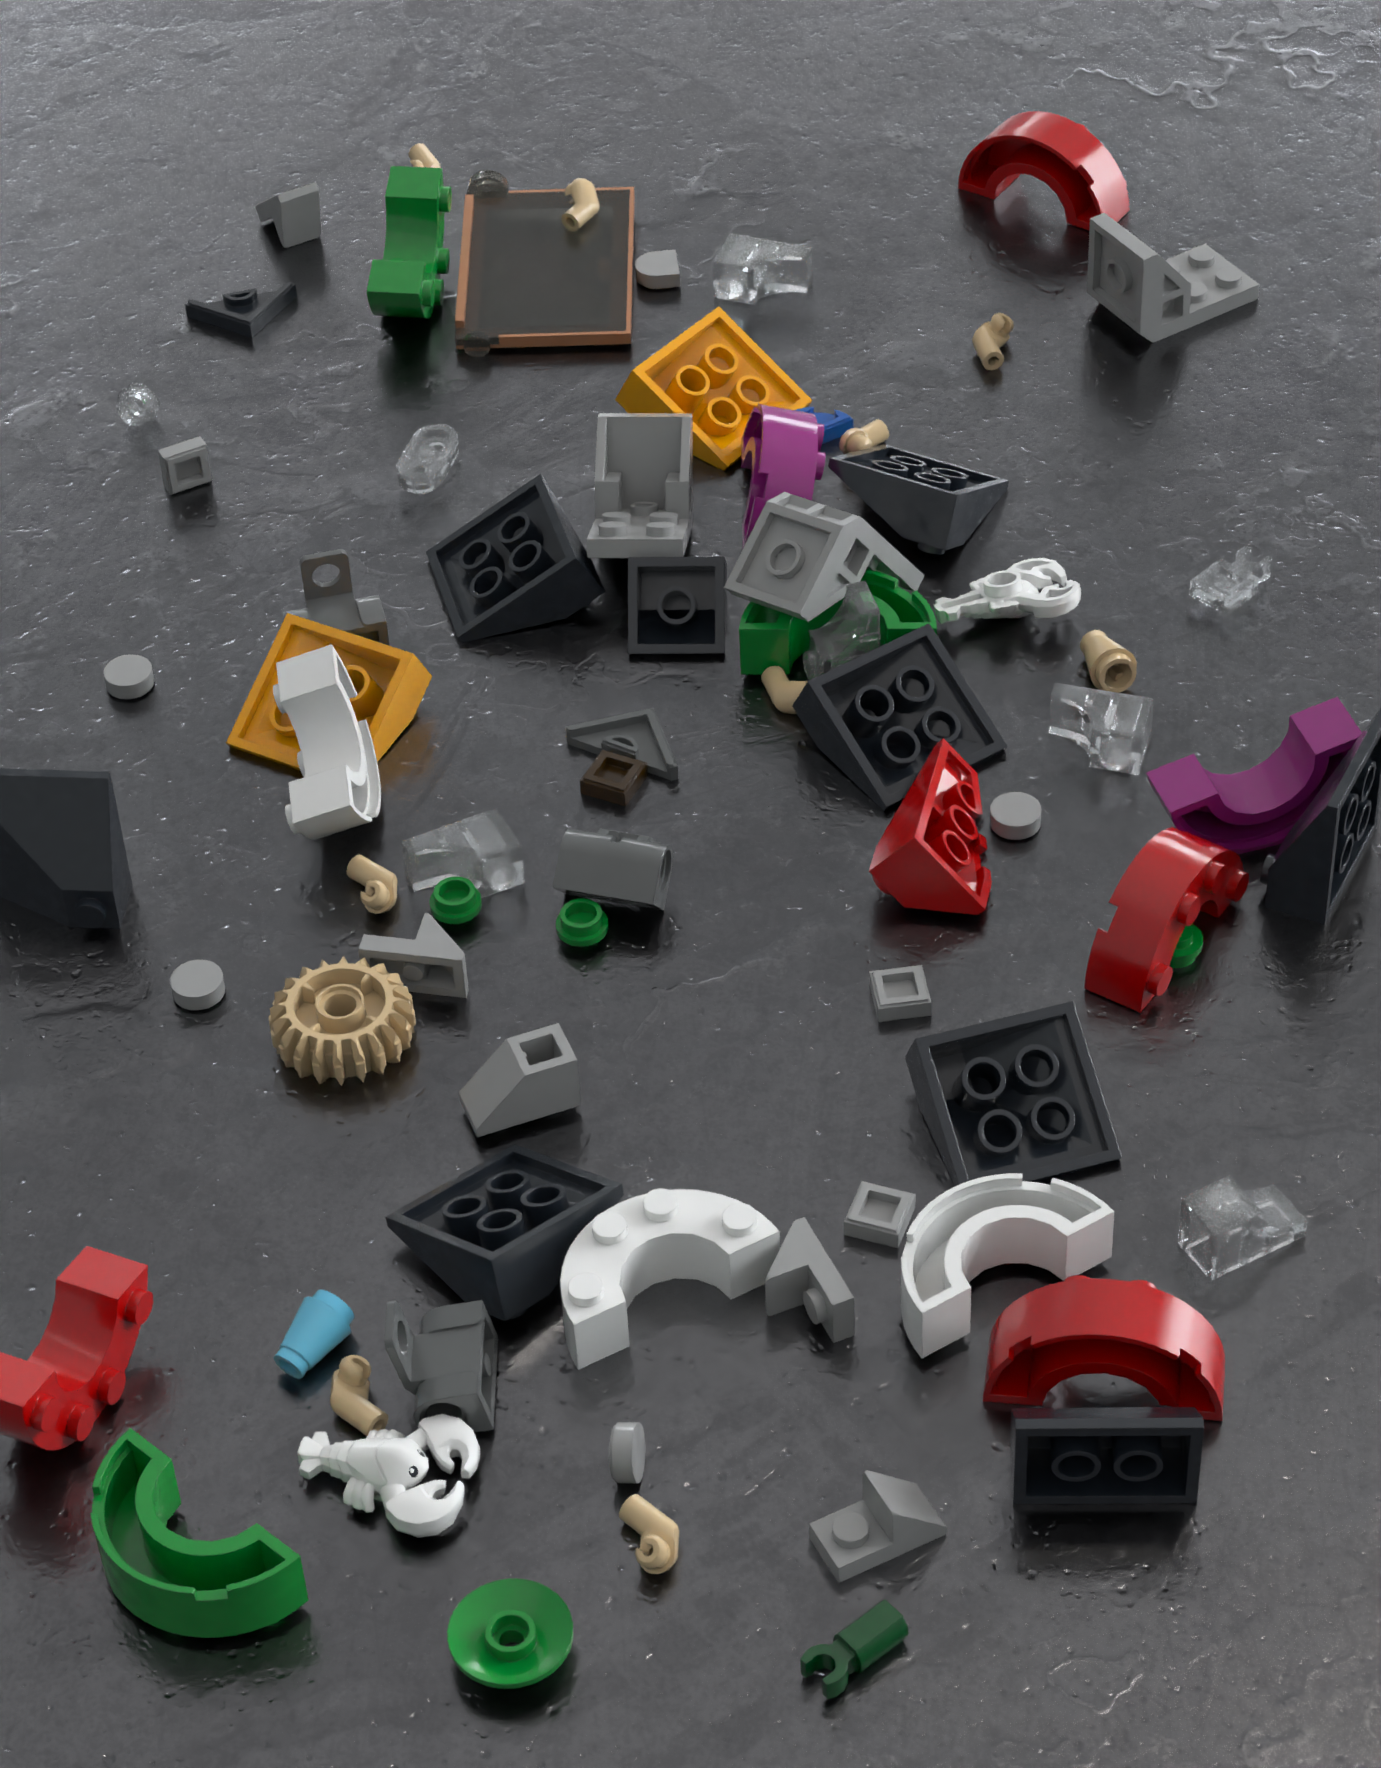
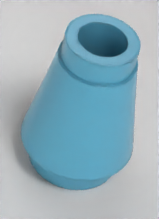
M320 1289L317 1290L313 1297H305L279 1347V1351L274 1356V1361L284 1372L301 1379L307 1371L312 1369L351 1333L349 1325L355 1318L353 1311L342 1299L326 1290Z

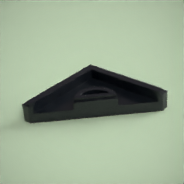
M288 281L276 291L257 294L256 288L223 294L222 301L203 303L190 299L185 304L186 315L188 318L253 338L297 297L296 284Z

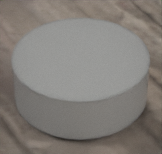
M119 656L111 660L104 668L103 674L106 689L114 697L121 699L138 698L149 692L154 685L152 665L143 656Z
M1004 793L996 797L991 803L990 826L996 834L1003 838L1021 840L1031 837L1037 833L1041 826V805L1036 798L1026 793Z
M208 960L188 961L178 966L171 974L170 985L173 999L184 1009L203 1010L217 1004L225 994L223 972L214 962Z
M617 1422L612 1428L609 1442L611 1476L616 1483H640L645 1466V1435L643 1426L640 1422Z

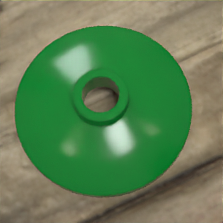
M517 1578L496 1580L470 1592L456 1606L450 1617L447 1629L449 1651L457 1667L470 1679L480 1684L503 1689L525 1687L551 1675L568 1656L574 1636L572 1616L564 1600L555 1591L541 1583ZM510 1642L520 1643L519 1645L511 1647L504 1646L505 1644Z

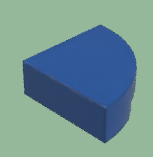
M814 407L795 410L812 413L816 416L818 424H824L822 444L842 437L847 430L854 428L853 418L839 410H834L835 415L814 412Z

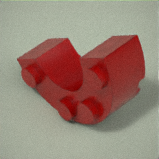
M1029 111L1006 119L968 154L960 170L958 188L990 199H995L1020 174L1031 175L1045 182L1057 194L1065 209L1067 224L1090 230V218L1105 213L1118 222L1129 211L1127 184L1109 151L1084 125L1049 112Z
M1174 827L1162 830L1149 840L1125 871L1109 901L1110 904L1118 908L1109 930L1105 931L1101 928L1097 930L1088 960L1084 989L1140 1013L1155 995L1158 997L1162 996L1172 978L1173 969L1170 967V962L1185 926L1193 924L1199 911L1219 918L1232 901L1238 902L1243 897L1249 883V873L1243 871L1239 855L1228 848Z
M86 1246L58 1276L55 1287V1301L49 1323L40 1343L29 1359L26 1361L0 1352L1 1435L52 1451L67 1447L76 1440L83 1441L88 1437L94 1422L106 1404H116L124 1391L126 1383L124 1372L133 1353L140 1327L149 1317L153 1306V1294L147 1290L148 1265Z
M1073 1275L1062 1282L1050 1284L1023 1295L1001 1313L992 1328L989 1338L983 1401L1042 1406L1047 1392L1060 1381L1080 1374L1104 1373L1127 1378L1145 1387L1158 1400L1159 1405L1195 1407L1203 1417V1420L1222 1421L1225 1353L1219 1335L1207 1319L1196 1309L1177 1297L1157 1289L1155 1285L1148 1281H1123Z

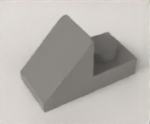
M316 182L279 194L255 206L260 222L273 219L284 248L304 243L321 235L319 189Z
M429 913L424 914L415 940L363 935L358 948L359 958L365 957L370 967L384 963L389 974H399L400 980L404 986L408 987L409 992L467 998L469 988L465 953Z
M805 1217L795 1220L765 1279L766 1314L773 1316L804 1304L811 1321L814 1324L822 1323L833 1343L854 1336V1296Z
M873 1471L863 1472V1500L809 1523V1539L838 1583L946 1535L947 1532L946 1525L916 1483Z

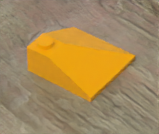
M719 306L634 368L615 399L627 413H692L693 455L723 471L741 459V439L754 407L757 408L758 404L796 410L808 407L812 402V399Z
M287 613L226 744L229 747L300 770L297 753L301 749L288 714L280 712L273 695V685L278 684L276 663L332 644L341 658L357 692V696L349 700L357 721L367 720L378 762L413 720L432 675L411 652Z

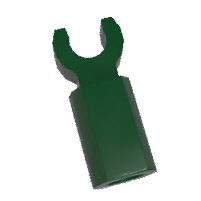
M886 1599L881 1600L835 1634L833 1643L818 1644L806 1650L800 1658L801 1674L807 1678L818 1669L825 1668L831 1670L832 1673L822 1679V1694L827 1699L838 1696L846 1688L848 1676L851 1673H861L908 1637V1625L904 1616Z

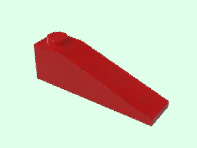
M944 738L934 746L876 845L869 872L872 874L878 888L885 894L892 895L903 907L978 915L986 909L992 885L991 871L984 866L981 867L980 855L987 850L986 837L978 833L975 821L976 818L983 814L978 774Z

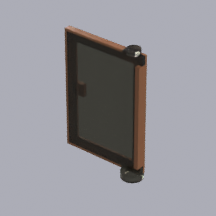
M483 170L475 173L468 181L464 202L455 315L456 349H464L472 357H483L489 352L490 348L631 344L634 187L595 188L600 205L598 213L576 232H572L566 229L562 223V215L573 206L569 202L573 199L572 195L566 196V189L509 191V183L502 174L492 170Z

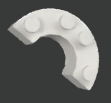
M331 644L277 662L278 684L273 685V695L280 712L288 714L301 749L297 753V761L304 777L288 782L291 804L285 806V814L290 829L294 834L302 833L305 837L316 840L372 822V818L378 816L381 806V785L376 753L367 720L358 722L349 699L356 697L357 692L337 651Z
M1023 1173L997 1174L976 1178L957 1185L936 1197L912 1222L907 1232V1242L901 1257V1315L906 1334L921 1358H924L970 1333L971 1286L968 1282L983 1270L1007 1263H1027L1047 1269L1064 1281L1070 1276L1079 1275L1111 1258L1114 1211L1105 1202L1081 1187L1056 1178H1052L1051 1185L1022 1181Z
M654 1189L646 1194L622 1201L598 1214L584 1227L571 1244L561 1271L560 1282L565 1338L569 1353L577 1369H582L630 1346L627 1308L636 1295L653 1284L671 1279H697L716 1286L730 1299L764 1285L768 1271L780 1250V1231L764 1215L748 1204L725 1195L691 1189Z

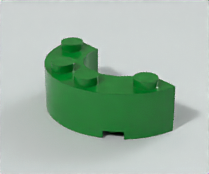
M391 166L385 194L386 239L383 260L373 259L366 291L369 306L374 316L430 318L434 306H442L444 281L440 279L441 274H448L450 264L449 248H443L444 212L449 213L451 210L452 192L450 186H444L442 168Z
M866 569L857 589L809 622L750 602L743 612L739 626L741 674L762 675L765 669L771 666H780L785 674H790L794 661L805 651L819 645L847 643L859 645L872 651L928 623L937 635L936 618L929 603L918 591L912 592L911 595L909 592L898 587L897 578Z
M131 1428L110 1448L99 1466L92 1485L94 1497L92 1513L90 1515L107 1581L117 1598L134 1615L159 1629L174 1634L216 1638L240 1635L271 1626L296 1611L309 1600L301 1556L257 1523L236 1536L216 1541L191 1540L168 1530L166 1527L167 1521L182 1504L172 1459Z

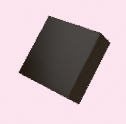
M602 750L580 779L581 794L626 807L648 776L647 763Z

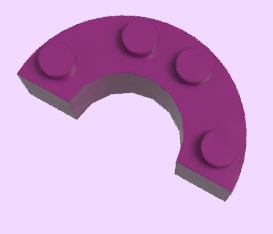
M758 404L757 408H753L741 439V468L752 469L748 501L742 522V550L768 500L786 492L812 501L815 480H821L826 457L825 452H819L824 438V424H818L814 414Z
M1337 696L1290 715L1288 732L1280 747L1265 761L1249 770L1230 775L1212 773L1201 766L1195 754H1191L1148 771L1146 775L1153 791L1176 829L1228 848L1237 854H1242L1283 843L1287 834L1362 732Z

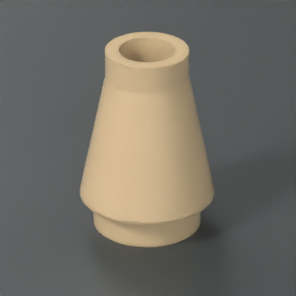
M1093 630L1085 634L1081 639L1080 649L1085 656L1093 685L1099 690L1109 693H1119L1128 689L1133 684L1137 674V662L1134 655L1108 638L1103 631Z

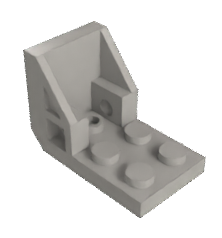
M1102 213L1090 218L1087 293L1152 343L1258 299L1259 284L1206 244L1164 260L1158 253L1107 214Z
M599 413L595 463V521L587 537V558L684 557L693 526L692 413Z
M783 492L766 502L724 588L734 596L809 622L857 589L866 569L898 579L899 587L911 591L918 590L925 575L862 517Z

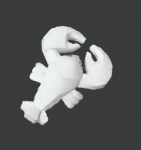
M1034 558L1015 563L1007 570L997 571L987 575L985 578L971 582L969 584L971 588L969 593L954 599L946 597L936 599L934 609L936 618L941 624L947 621L958 620L960 616L972 617L974 619L1021 618L1033 613L1036 618H1055L1069 613L1078 606L1081 600V588L1078 582L1073 580L1067 581L1065 570L1055 560Z
M439 1414L421 1420L418 1429L405 1438L404 1434L396 1430L380 1429L379 1431L371 1430L366 1439L336 1442L334 1445H330L326 1432H315L312 1439L309 1437L303 1438L297 1453L301 1476L310 1480L321 1471H325L333 1477L342 1479L343 1482L347 1483L343 1493V1503L370 1513L375 1508L374 1499L382 1501L386 1518L397 1531L421 1538L438 1535L454 1523L463 1505L465 1492L464 1484L458 1481L449 1494L437 1500V1497L445 1493L446 1480H433L416 1486L426 1476L429 1469L428 1458L424 1452L430 1449L436 1464L441 1470L452 1474L455 1464L451 1458L460 1457L462 1459L461 1476L462 1478H470L478 1467L480 1447L473 1429L457 1417Z

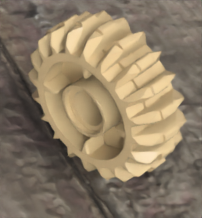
M343 956L338 964L328 965L322 959L319 968L311 970L302 967L299 978H286L283 990L275 992L273 1007L270 1008L269 1025L273 1047L276 1048L277 1054H280L286 1067H295L300 1078L314 1074L318 1083L322 1084L329 1077L336 1078L342 1086L348 1077L356 1076L364 1082L367 1072L374 1071L384 1074L386 1062L400 1063L402 1050L410 1048L416 1018L412 995L409 993L408 987L404 986L400 980L398 973L389 974L384 963L370 967L365 957L352 964L348 963Z

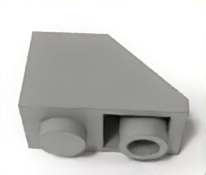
M559 1023L507 1038L459 1091V1100L477 1137L581 1105L578 1061Z

